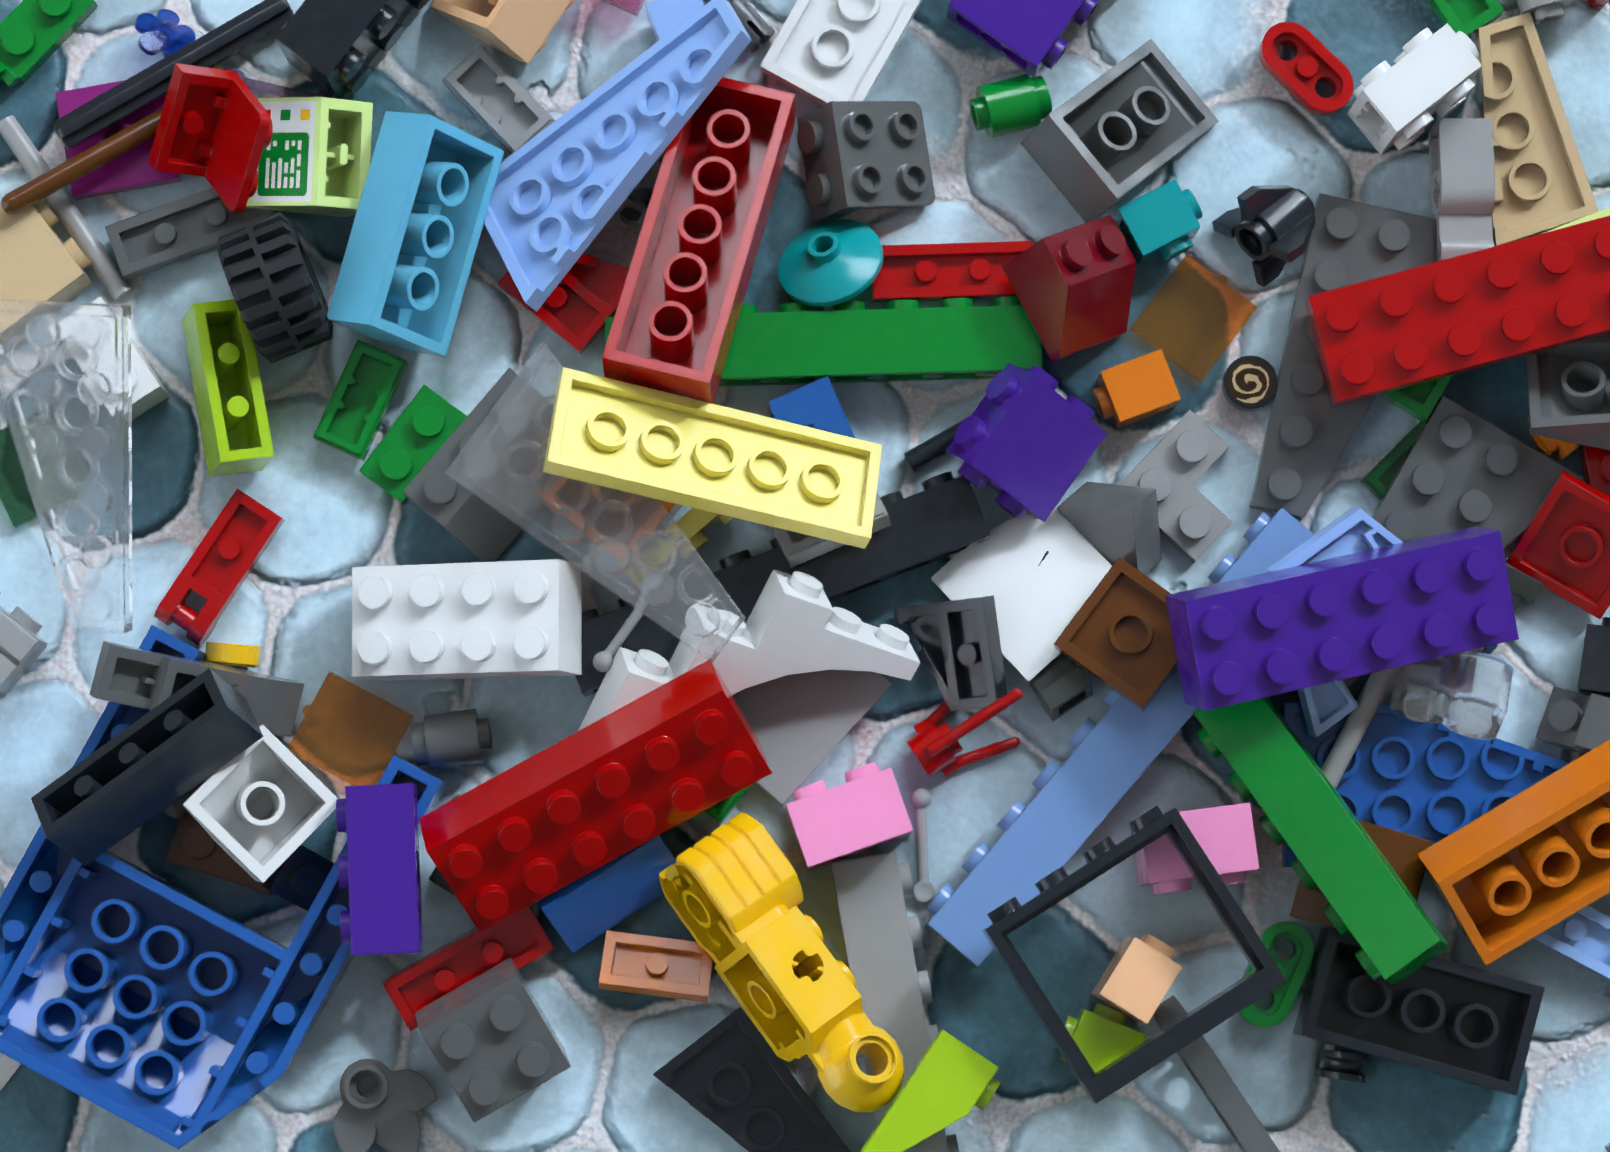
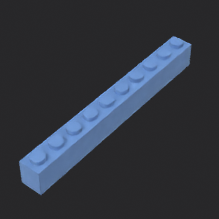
M1283 508L1272 518L1263 512L1242 536L1250 543L1237 559L1228 553L1207 578L1214 584L1264 574L1266 569L1314 534ZM1178 666L1144 712L1112 689L1102 700L1110 708L1098 723H1094L1088 717L1067 741L1075 750L1064 763L1060 765L1052 759L1033 781L1032 784L1040 790L1026 807L1017 800L998 822L997 826L1004 833L995 844L989 848L981 842L961 867L969 873L955 890L946 884L925 908L933 915L926 925L972 965L978 967L994 949L982 931L993 924L987 914L1015 896L1019 903L1023 905L1040 894L1035 883L1068 862L1198 709L1185 704Z

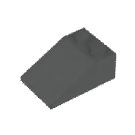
M1150 39L1051 112L1020 144L1085 223L1100 218L1219 121L1153 40Z
M1610 334L1527 355L1531 434L1610 450Z

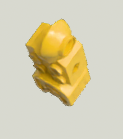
M743 812L730 819L728 824H723L711 832V836L704 837L694 844L693 848L690 847L677 856L675 864H671L659 873V880L665 898L696 942L709 953L717 964L714 966V969L777 1057L791 1062L795 1058L799 1060L807 1054L817 1068L818 1077L825 1092L838 1105L854 1112H873L888 1105L900 1091L905 1075L904 1059L896 1040L883 1028L873 1025L862 1009V996L855 988L856 980L851 970L842 961L835 960L823 943V934L818 924L810 916L803 915L797 907L803 902V891L796 870L765 827L750 815ZM857 1052H861L871 1059L874 1067L873 1076L867 1075L859 1069L856 1062Z

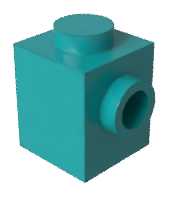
M1176 179L1119 207L1114 216V221L1123 233L1126 243L1139 266L1162 254L1165 261H1168L1192 248L1194 245L1190 239L1195 237L1201 226L1198 219L1202 218L1203 215L1193 193L1189 189L1182 191Z

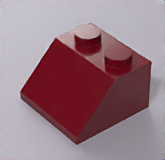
M1111 214L1044 237L1002 266L1052 362L1118 338L1127 332L1136 260Z

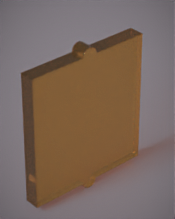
M1186 254L1131 326L1130 331L1154 349H1162L1166 361L1171 360L1201 383L1257 309V306L1227 285V278L1225 276H1215Z
M329 671L311 706L306 705L303 707L305 717L287 749L296 756L352 786L377 785L393 755L398 757L396 749L414 716Z

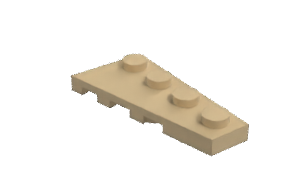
M1530 11L1478 28L1476 38L1477 50L1479 52L1478 61L1482 65L1479 69L1483 118H1492L1495 203L1492 213L1494 246L1539 235L1598 212Z

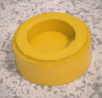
M206 642L205 661L226 666L256 668L260 664L261 646Z

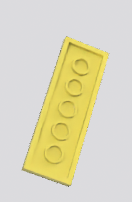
M563 367L558 378L543 472L865 549L872 535L882 445Z

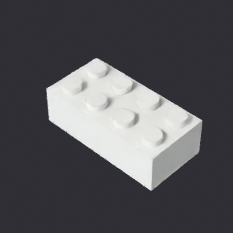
M561 559L352 567V677L372 681L582 675L581 565Z

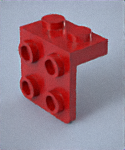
M175 63L148 162L155 171L205 177L231 212L243 213L248 199L255 194L257 189V168L262 151L268 147L272 138V120L269 113L236 71Z

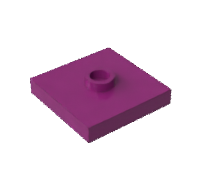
M123 81L55 92L59 118ZM166 95L76 147L68 149L64 146L66 161L163 108ZM154 138L71 183L70 186L72 197L75 200L177 183L181 182V176L178 173L155 171L148 162Z

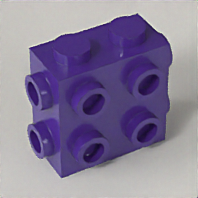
M951 0L948 5L947 18L1032 77H1035L1043 65L1052 70L1069 45L1062 38L1074 22L1082 27L1092 15L1100 0Z
M1008 363L1004 370L995 375L986 389V395L972 415L963 420L958 426L954 440L946 452L962 464L957 471L960 476L983 491L989 485L999 493L994 502L1006 512L1019 520L1027 513L1045 522L1107 433L1091 421L1096 413L1089 406L1072 395H1068L1064 399L1055 391L1059 382L1050 374L1035 365H1032L1029 371Z

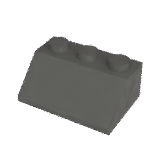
M509 367L402 492L414 505L482 562H497L542 510L544 505L540 496L558 476L543 472L554 405Z

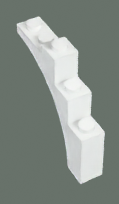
M773 569L746 624L742 619L727 611L717 610L713 614L696 608L669 663L661 655L647 649H640L637 653L619 647L612 666L607 671L578 731L711 659L731 695L745 688L786 675L822 670L872 671L911 681L920 661L909 642V636L902 630L889 624H881L878 628L862 622L858 616L844 608H832L822 583L809 574L795 571L792 575Z

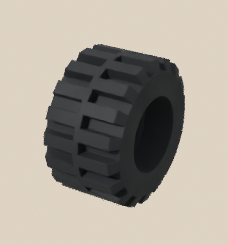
M279 212L218 237V255L228 285L248 332L264 358L270 363H274L333 338L334 325L327 317L329 309L301 240L288 218Z

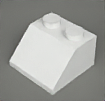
M261 724L259 728L263 737L214 772L182 805L237 864L255 881L264 883L336 809V800L338 798Z

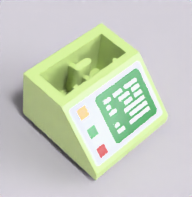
M327 97L257 98L270 115L273 133L270 144L267 148L263 149L257 168L258 185L256 192L248 199L246 207L336 217L356 215L370 167L373 103Z

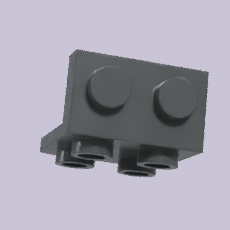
M831 101L797 118L799 128L797 140L803 154L807 181L805 193L811 207L813 223L836 220L859 209L924 208L934 202L935 192L922 109L918 103L914 101Z

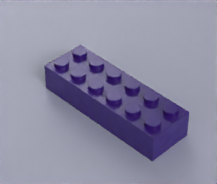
M1477 526L1165 595L1185 704L1204 711L1519 639L1501 533L1498 530Z

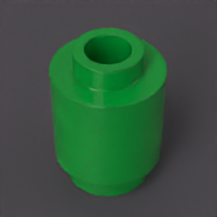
M1023 74L977 86L976 98L969 100L970 113L976 130L985 129L990 139L1037 127L1041 120L1045 119L1052 112L1049 90L1041 75L1030 78L1028 74Z

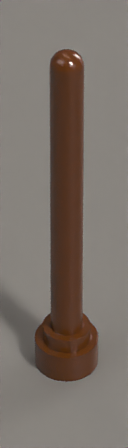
M218 65L212 67L214 69H222ZM163 108L4 195L1 200L2 210L10 215L17 214L154 138Z

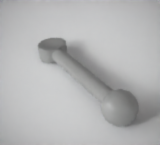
M654 574L647 579L646 593L605 651H600L594 655L593 666L597 671L607 672L610 670L614 655L655 597H661L666 594L668 583L664 576Z
M916 788L910 794V802L916 808L918 882L913 887V896L920 902H928L935 894L934 886L929 882L926 807L931 803V794L925 788Z

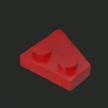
M582 254L537 312L524 302L509 271L498 281V286L581 355L604 329L605 317L615 316L629 267L600 261L597 257Z

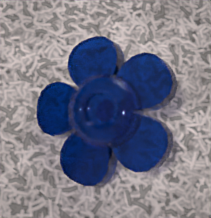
M168 9L159 10L157 16L150 13H142L137 17L134 24L135 29L142 34L138 41L139 48L145 54L151 56L157 55L162 51L165 58L195 41L196 36L193 29L189 26L178 25L180 21L179 16L174 11Z

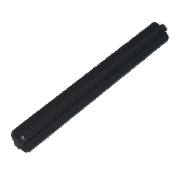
M264 0L76 108L53 123L58 138L68 149L83 143L166 95L175 63L212 68L285 26L294 15L287 0Z

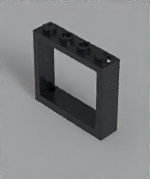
M1158 806L1150 809L1129 823L1135 833L1118 844H1115L1111 836L1100 841L1082 853L1087 864L1069 875L1063 866L1035 883L1040 894L1023 905L1019 903L1016 896L987 914L993 924L982 930L1087 1096L1095 1104L1287 981L1176 808L1169 810L1165 814L1161 812ZM1166 834L1254 971L1095 1073L1007 935Z

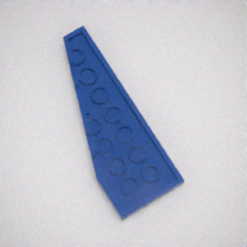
M1282 703L1283 718L1321 769L1349 714L1318 737H1313L1308 733L1301 703ZM1380 703L1337 785L1336 791L1358 820L1430 840L1435 844L1569 763L1497 738H1490L1441 719L1437 720L1394 703ZM1285 841L1282 843V867H1292L1290 863L1296 860L1297 857Z

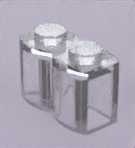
M1461 652L1399 666L1395 675L1389 708L1399 715L1416 722L1442 723L1450 730L1469 738L1495 739L1507 713L1514 668L1497 657L1478 652Z

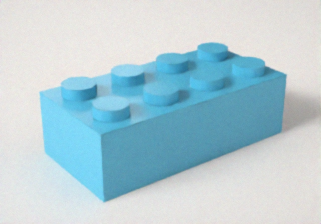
M386 111L327 313L328 319L401 351L446 357L504 150L429 114Z

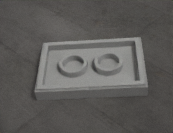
M822 670L786 675L738 692L733 698L759 740L772 771V774L756 783L783 806L791 798L793 791L800 788L892 686V683L882 674L872 671Z

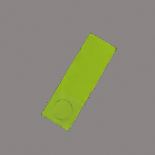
M940 1029L859 1152H903L968 1115L974 1105L983 1110L1001 1083L993 1078L999 1067L945 1030Z

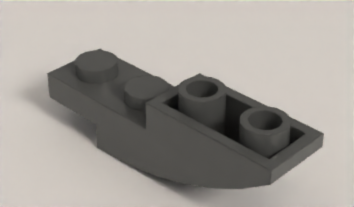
M103 641L89 695L96 699L151 711L210 668L246 698L258 726L263 724L273 735L291 737L305 684L203 660L198 662Z

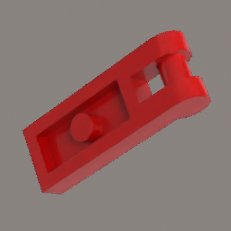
M236 489L160 602L154 617L167 626L174 623L187 631V639L198 646H202L285 520L239 489ZM193 590L207 599L199 613L185 605L187 598Z

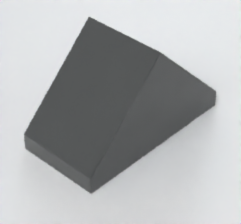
M1087 481L1057 507L1112 566L1120 557L1146 575L1162 560L1156 489Z

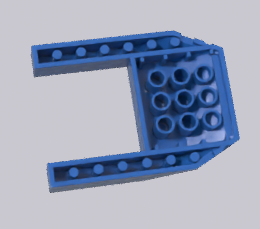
M151 625L139 649L198 662L200 660L205 661L206 655L202 651ZM109 701L73 767L150 712V710ZM393 755L378 785L414 783L417 785L420 837L422 831L419 818L435 809L448 784ZM40 825L0 897V1052L177 1149L182 1148L284 1075L355 955H351V944L341 943L340 912L350 910L349 888L339 887L338 858L290 946L286 947L108 850L85 866L47 839L42 825ZM347 841L339 855L348 854Z

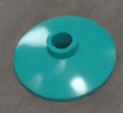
M847 219L821 222L798 234L787 245L778 264L779 281L786 294L798 303L813 307L837 305L858 296L873 283L882 267L883 248L877 234L861 222Z

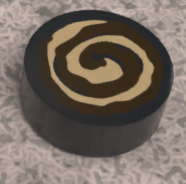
M1251 355L1243 356L1233 361L1222 378V391L1228 403L1234 408L1246 412L1257 411L1265 407L1274 397L1278 385L1277 375L1272 365L1261 357Z

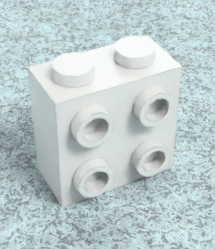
M1448 23L1434 34L1427 27L1403 46L1402 49L1404 51L1394 60L1395 65L1391 67L1385 60L1360 80L1362 84L1352 93L1356 101L1347 114L1380 155L1393 145H1395L1399 152L1405 149L1425 132L1424 128L1434 120L1431 116L1433 113L1436 112L1440 118H1444L1466 100L1465 96L1476 87L1471 79L1482 65L1476 59L1479 57L1476 46L1465 33L1461 31L1455 33Z

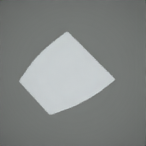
M1054 508L1045 522L1027 513L1023 515L1021 520L1012 518L989 531L991 534L989 540L979 544L978 541L971 543L931 578L950 600L994 595L1002 654L1027 681L1032 680L1060 654V651L1054 647L1055 641L1112 567L1056 508ZM1046 551H1049V554H1048V555L1045 557V559L1041 562V560H1042L1043 556L1045 555Z

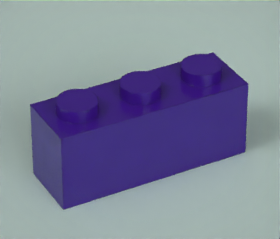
M414 783L345 786L346 798L336 800L337 831L347 832L348 854L338 856L339 887L349 888L350 910L340 912L341 943L351 944V955L423 952L417 785Z

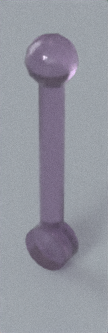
M239 69L229 70L236 71L247 87L252 90L281 97L332 98V95L327 91H318L314 94L247 78Z

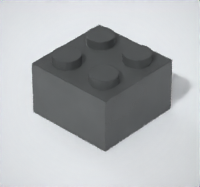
M511 957L415 1012L420 1034L474 1123L571 1067L564 1046Z

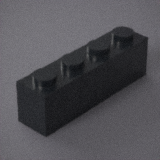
M208 668L38 792L31 800L46 838L86 866L260 740L263 734L246 698Z

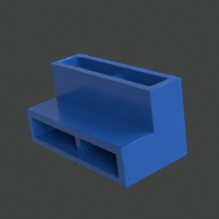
M660 835L537 902L571 952L574 953L663 894L659 873L671 864H675L676 859Z

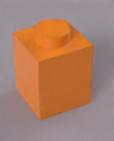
M1162 349L1101 371L1096 379L1099 387L1092 389L1094 401L1102 419L1111 417L1115 429L1175 408L1181 400Z

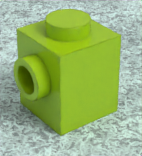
M1096 1003L1093 1012L1080 1009L1077 1018L1067 1015L1063 1023L1095 1073L1141 1044L1146 1036L1144 1033L1124 1026L1126 1014Z

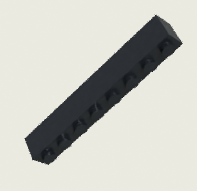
M951 471L945 472L923 481L921 485L924 491L907 498H903L901 491L880 497L889 514L891 526L872 533L871 540L865 549L844 545L790 568L775 538L770 541L772 550L754 557L751 556L749 549L729 555L719 561L720 570L701 577L699 570L695 569L668 580L671 589H668L665 595L655 597L621 647L637 653L640 649H647L661 655L669 663L696 608L713 614L717 610L727 611L742 619L746 624L773 569L792 575L795 571H800L813 576L822 583L829 602L956 554L976 541L979 544L989 540L991 534L970 482L962 476L954 479ZM644 589L618 599L617 602L620 608L599 616L597 608L582 612V675H575L584 697L597 693L607 673L599 672L594 668V655L600 651H605L645 594Z

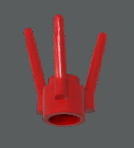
M1014 689L952 730L946 722L936 728L951 712L944 700L929 717L913 726L917 734L906 742L929 777H932L939 771H942L945 777H948L964 766L1001 754L1020 745V739L1015 736L956 757L954 756L963 750L958 742L959 739L1022 698L1023 692L1020 689Z

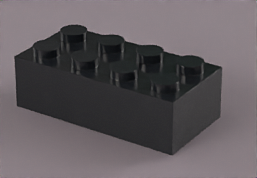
M305 0L276 36V40L290 65L334 98L342 99L348 91L354 94L363 86L372 69L368 65L381 49L387 52L396 44L404 31V26L401 24L413 8L421 10L429 0Z
M1321 928L1293 1034L1500 1093L1517 1096L1545 990L1544 987L1438 957L1428 961L1397 985L1389 983L1382 976L1373 980L1355 956V953L1362 947L1352 933L1346 932L1344 935H1341L1336 928Z

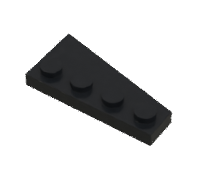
M741 1007L652 1074L732 1137L733 1140L748 1152H851L781 1059L777 1057Z

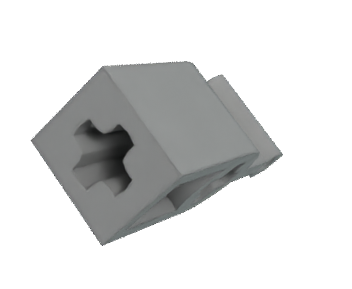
M1439 118L1428 131L1431 206L1433 215L1436 217L1437 262L1494 247L1492 213L1495 203L1492 118Z

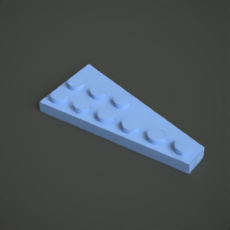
M711 0L501 162L484 225L524 302L536 312L752 41L727 0Z

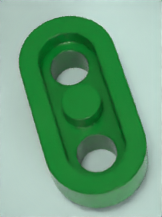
M1294 922L1274 923L1267 927L1259 937L1287 981L1270 991L1272 1003L1269 1008L1259 1010L1252 1003L1239 1011L1240 1016L1251 1025L1272 1027L1281 1023L1288 1016L1314 956L1312 937L1304 927ZM1283 938L1289 940L1294 948L1292 956L1287 960H1282L1275 954V944ZM1249 963L1242 978L1254 971Z

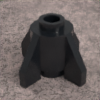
M1288 185L1251 186L1237 197L1239 208L1226 211L1212 222L1214 231L1232 239L1236 237L1242 250L1254 259L1252 265L1256 283L1263 287L1280 275L1287 262L1291 263L1306 251L1312 230L1315 228V207L1312 200L1302 190Z

